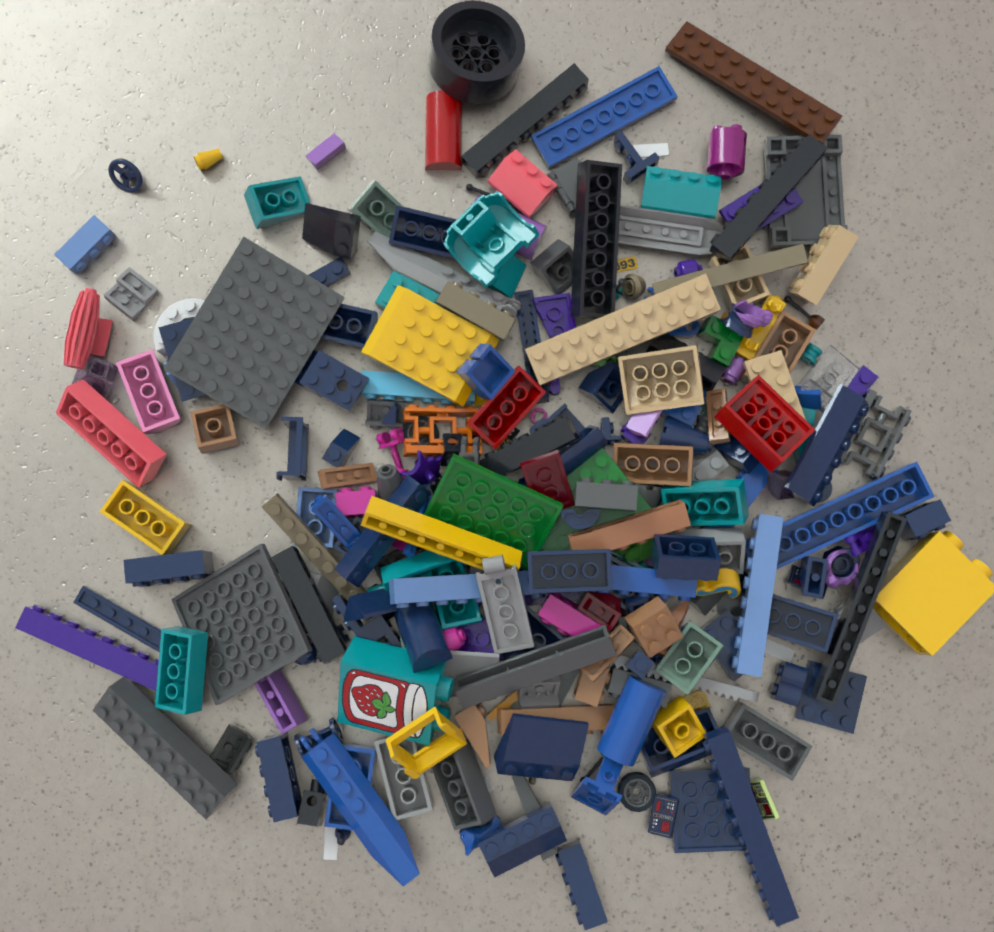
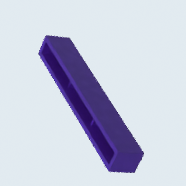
M36 604L25 606L15 627L16 629L156 691L159 659L155 661L150 659V655L145 652L138 651L137 653L132 651V647L127 644L121 643L119 645L114 643L115 639L104 635L101 637L96 635V630L87 627L83 629L79 627L80 624L73 620H68L67 622L62 619L63 616L54 612L49 614L44 611L45 608Z

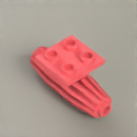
M85 288V291H80L72 309L64 343V366L83 370L89 355L101 357L106 355L113 321L99 318L100 295L94 289Z

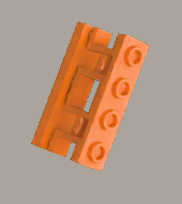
M408 405L403 410V422L413 423V438H405L403 457H418V450L422 451L425 457L443 455V439H434V423H450L451 433L466 435L468 438L467 453H473L474 439H472V431L466 423L479 409H475V406L457 408V406L450 405L445 408H438L437 405H428L426 408H421L419 405ZM418 416H429L428 427H418ZM456 417H467L465 419V427H457ZM419 434L428 435V445H417L419 443ZM451 438L448 439V443L455 446L457 440ZM480 439V450H479L480 456L483 454V446H481V443H482V440H481V439Z

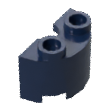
M574 509L561 510V517L570 527L582 530L596 523L601 509H586L583 515L576 514Z

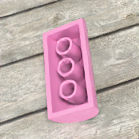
M153 349L116 362L144 434H153L167 430L181 421Z

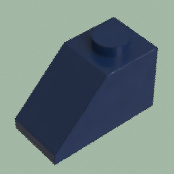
M343 429L330 443L322 459L334 467L345 466L361 438Z
M811 556L802 558L799 578L803 596L823 599L828 559Z

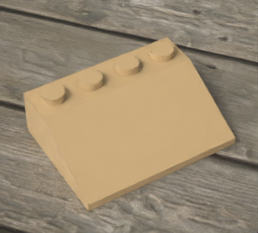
M698 345L618 357L626 415L704 404Z

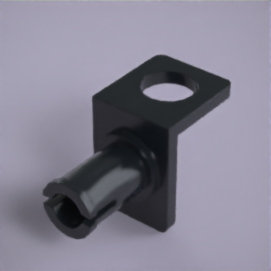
M443 433L444 452L440 466L447 467L453 453L459 456V452H461V434ZM448 439H456L458 441V445H450L448 443Z

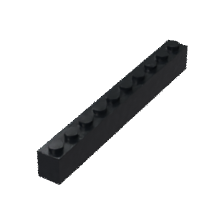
M881 511L828 652L810 694L813 698L835 707L907 518L889 511Z

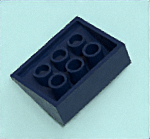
M513 713L494 754L497 774L573 781L580 766L589 726L588 722Z

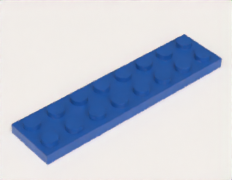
M658 66L531 135V139L550 169L677 100L678 96L662 69Z

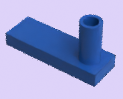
M326 494L324 496L318 495L315 498L314 504L310 507L311 510L349 550L361 533Z

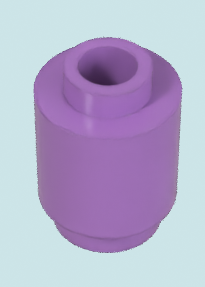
M740 356L733 357L730 365L723 372L721 379L730 385H735L736 382H739L745 371L743 365L745 359Z

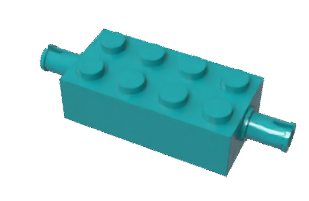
M427 550L411 556V558H405L380 567L383 583L369 587L367 590L370 592L385 589L390 596L389 580L465 575L468 574V564Z

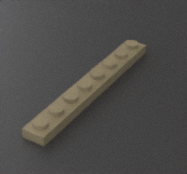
M278 493L263 504V510L347 601L349 596L367 592L362 585L359 588L335 570L340 561ZM372 617L365 618L364 620L367 622V621H369Z

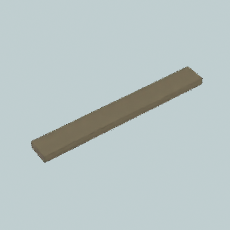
M804 244L655 282L652 283L655 295L706 274L711 287L715 288L807 264L808 260Z

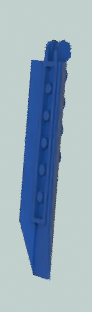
M312 728L310 733L319 744L313 747L307 737L304 735L300 737L303 746L309 751L301 758L370 855L404 887L420 874L405 831L335 733L324 740L318 731Z

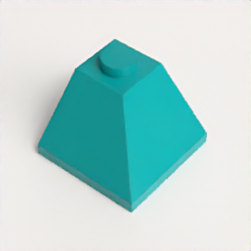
M468 599V603L456 604L455 600L448 601V605H436V601L434 602L442 630L482 622L475 599Z

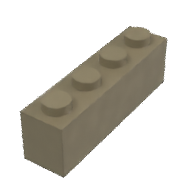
M447 281L436 301L437 305L482 328L504 342L515 323L514 315L506 310L502 312L496 309L497 305L487 300L484 302L480 300V296L473 291L469 293L464 291L463 286L459 283Z

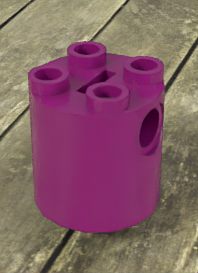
M734 124L731 127L716 125L712 127L709 137L707 172L710 175L721 177V180H731L733 177L744 173L747 133L742 130L741 125Z

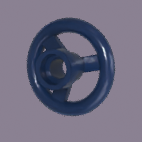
M121 158L110 162L108 173L112 182L118 188L130 193L141 189L143 185L142 174L132 162ZM118 164H123L125 166L121 168ZM114 170L120 174L123 184L116 178ZM137 177L136 186L129 187V181Z

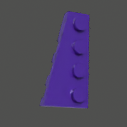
M570 292L532 299L549 338L576 328L575 318L570 317Z

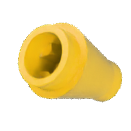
M219 148L198 152L197 155L193 156L199 170H206L223 159Z

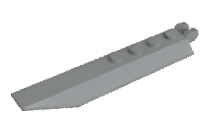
M620 205L618 241L620 244L695 255H711L712 253L709 250L712 244L710 241L716 234L720 235L724 230L722 229L723 225L705 217Z
M376 231L367 240L368 244L394 271L440 294L447 281L450 283L455 281L463 286L464 291L468 293L470 291L475 292L480 296V300L484 302L487 300L497 305L496 309L502 312L506 310L515 316L521 308L520 301L515 298H508L488 287L485 289L480 283L408 247L391 244L388 237Z

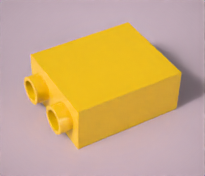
M947 530L943 533L940 531L928 533V536L920 539L886 573L873 606L876 613L919 655L933 656L994 593V583L989 580L993 575L991 569L978 559L970 561L960 551L964 547L963 542L955 534Z

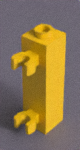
M770 294L760 308L771 311L773 314L772 320L765 327L759 326L754 328L751 338L743 337L734 357L740 356L745 361L755 357L786 305L781 297Z

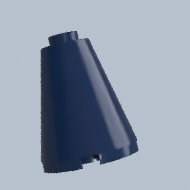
M666 417L659 445L693 446L694 455H706L707 451L711 452L712 445L709 442L708 434L673 417Z

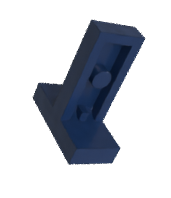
M622 131L615 135V149L624 155L626 164L632 167L624 173L623 180L627 185L645 174L647 166H657L659 156L656 152L643 160Z

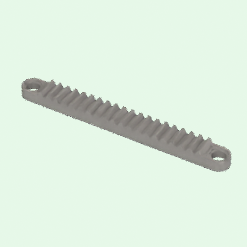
M620 655L612 664H614L616 669L622 666V669L627 671L628 668L624 664L630 657ZM655 664L646 674L647 677L652 675L656 680L659 677L664 682L667 680L655 671L658 664ZM702 677L693 688L694 690L699 688L701 692L707 691L711 695L714 693L719 697L722 695L726 699L730 697L733 701L741 698L757 702L759 692Z

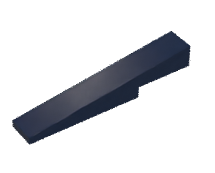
M533 290L514 292L515 299L521 303V308L517 311L525 371L538 383L525 352L526 348L541 343L536 308L532 302L534 298ZM547 384L541 386L546 393L536 404L549 402Z

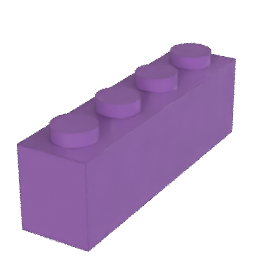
M281 670L255 684L281 734L294 729L308 720Z

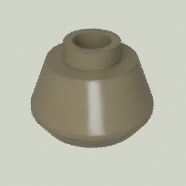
M635 274L625 276L626 284L622 286L624 295L631 300L637 299L646 290L645 280Z

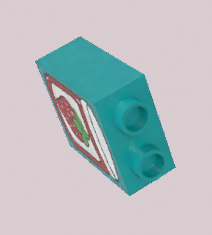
M354 636L340 661L337 722L391 736L435 706L449 720L450 708L442 706V701L449 702L454 685V678L445 676L447 661L414 673L405 648ZM435 719L405 740L429 746L435 730H442L438 727Z

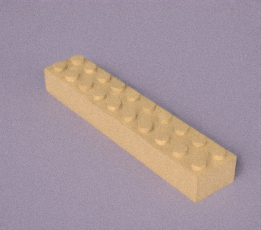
M703 274L526 348L525 352L538 384L542 386L715 314L721 308L707 275Z

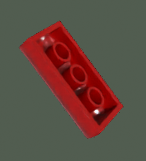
M443 90L431 92L425 97V170H462V101L449 96Z
M520 366L514 369V374L492 400L487 399L466 423L475 435L495 450L546 393Z

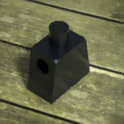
M312 779L310 791L304 790L297 824L322 826L327 794L321 793L322 786L316 779ZM313 797H316L317 802L313 806L311 803V799Z

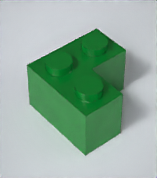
M714 315L705 318L697 334L713 343L707 357L724 367L730 365L743 339V336H739L734 331L728 329L720 321V318Z

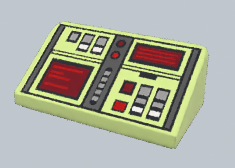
M759 777L750 780L751 789L762 819L779 818L764 780Z

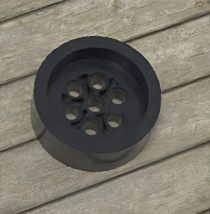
M475 0L455 3L441 12L433 25L428 51L430 74L435 83L445 93L457 100L473 104L496 101L505 96L513 88L517 80L525 53L524 34L517 21L508 12L494 4Z

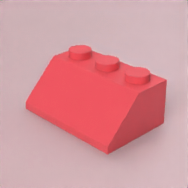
M516 149L503 159L487 181L488 184L498 192H501L509 202L528 218L552 198L557 184Z

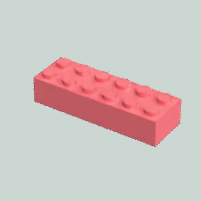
M84 379L66 387L56 414L138 488L152 481L167 454Z

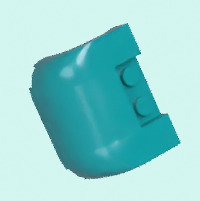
M495 191V193L484 196V194L480 196L448 228L445 243L443 244L459 265L486 289L499 276L497 270L522 245L527 248L540 234L533 224L526 222L510 206L501 192Z

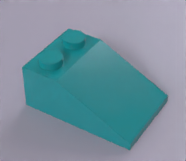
M301 176L249 185L244 193V198L256 229L274 226L302 216L305 212V204H311Z

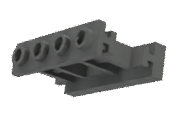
M869 389L863 395V398L866 399L870 409L880 414L877 420L870 417H862L859 423V430L856 434H853L850 441L852 444L854 440L855 443L863 448L860 454L854 451H844L841 456V462L844 465H848L853 458L867 465L864 475L870 476V479L874 480L882 477L885 473V464L887 460L889 461L893 457L895 452L893 448L902 439L903 434L901 432L909 424L912 410L903 409L904 407L899 406L893 413L880 406L879 404L883 397L876 395L877 392ZM886 418L893 421L898 419L894 429L884 425ZM869 425L884 432L878 446L862 439ZM870 451L876 454L881 453L877 463L867 458Z

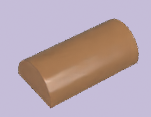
M614 443L613 461L629 481L640 484L692 485L693 446Z

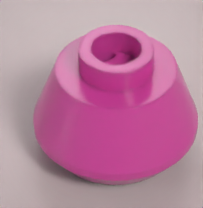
M454 627L442 630L450 650L458 651L465 644L466 634L462 628Z

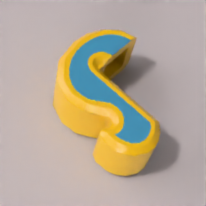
M720 568L717 581L697 580V596L728 591L732 599L741 593L739 574L733 569Z

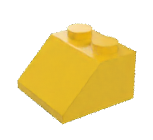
M681 696L667 704V708H661L652 724L656 734L674 758L704 738L703 734L706 733L692 706Z

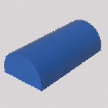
M629 674L597 745L598 751L617 763L631 767L634 766L667 691Z

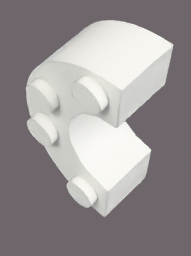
M196 298L180 300L170 305L160 315L154 329V344L157 352L163 356L167 354L158 327L194 318L205 300Z

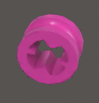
M535 408L531 412L530 420L534 425L538 422V420H534L535 413L537 412L539 414L542 413L544 415L542 418L547 419V412L544 409Z

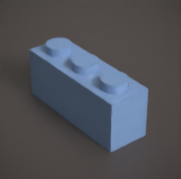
M93 215L54 255L77 275L85 270L87 264L92 259L99 256L100 251L105 246L112 243L116 235Z

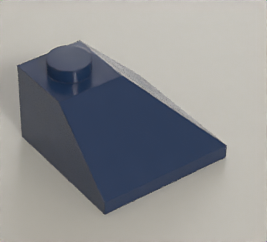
M614 362L589 372L578 387L589 399L612 414L624 398L620 368Z

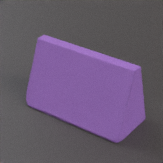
M334 133L305 156L318 170L344 150L346 146Z

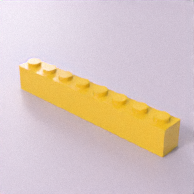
M371 496L360 526L484 570L482 559L503 555L506 569L512 568V565L515 564L517 571L520 569L523 552L521 550Z

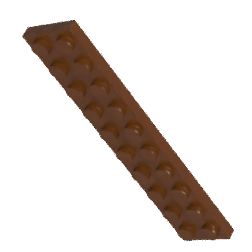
M687 21L666 46L665 52L805 138L810 134L823 144L842 118L841 114Z

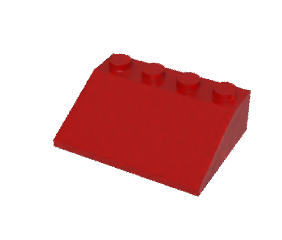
M759 374L714 416L770 472H773L815 431Z

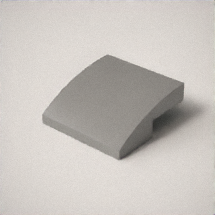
M129 267L116 279L117 283L104 294V298L134 321L152 301L158 289Z

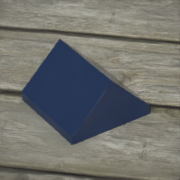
M379 589L349 596L344 621L365 619L399 611L396 604L390 605V596L385 589Z

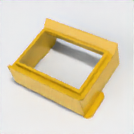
M436 706L385 739L391 758L405 767L404 773L412 779L419 778L422 773L467 744L461 727L458 728L444 717ZM435 719L438 727L445 732V734L431 742L429 746H425L413 755L398 745Z

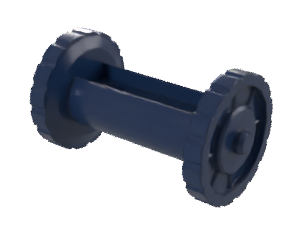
M331 718L329 719L330 726L319 730L318 733L324 740L335 733L342 743L344 740L340 727L336 720ZM298 733L294 735V741L302 757L308 750L300 741L302 736ZM311 734L306 736L312 742L313 747L319 744Z

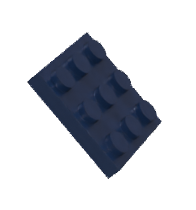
M808 660L806 665L808 673L794 717L854 734L867 676L848 671L834 707L810 696L822 664Z

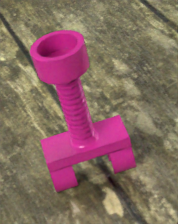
M402 428L391 430L390 435L388 432L377 434L376 439L380 444L379 449L391 448L396 469L400 473L408 472V469L403 468L399 451H397V444L403 443L405 440Z

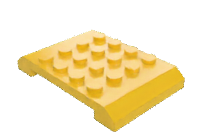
M397 286L361 353L446 397L447 400L463 408L473 389L456 371L466 359L471 360L469 356L480 343L491 344L495 349L499 339L405 287Z

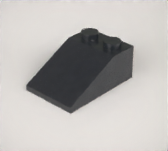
M306 203L302 239L332 255L351 259L357 251L361 216Z

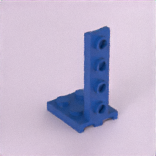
M604 756L595 780L585 777L573 790L571 798L606 816L620 803L623 796L613 791L623 764Z

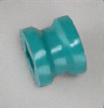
M808 343L799 359L808 365L814 366L816 358L821 356L822 350L816 345Z

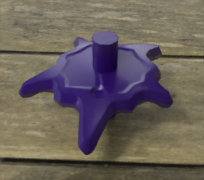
M418 450V459L414 462V468L410 472L400 473L401 476L405 477L408 474L421 485L428 484L429 482L432 483L436 478L441 477L439 470L442 455L439 454L437 458L433 456L425 458L422 451Z

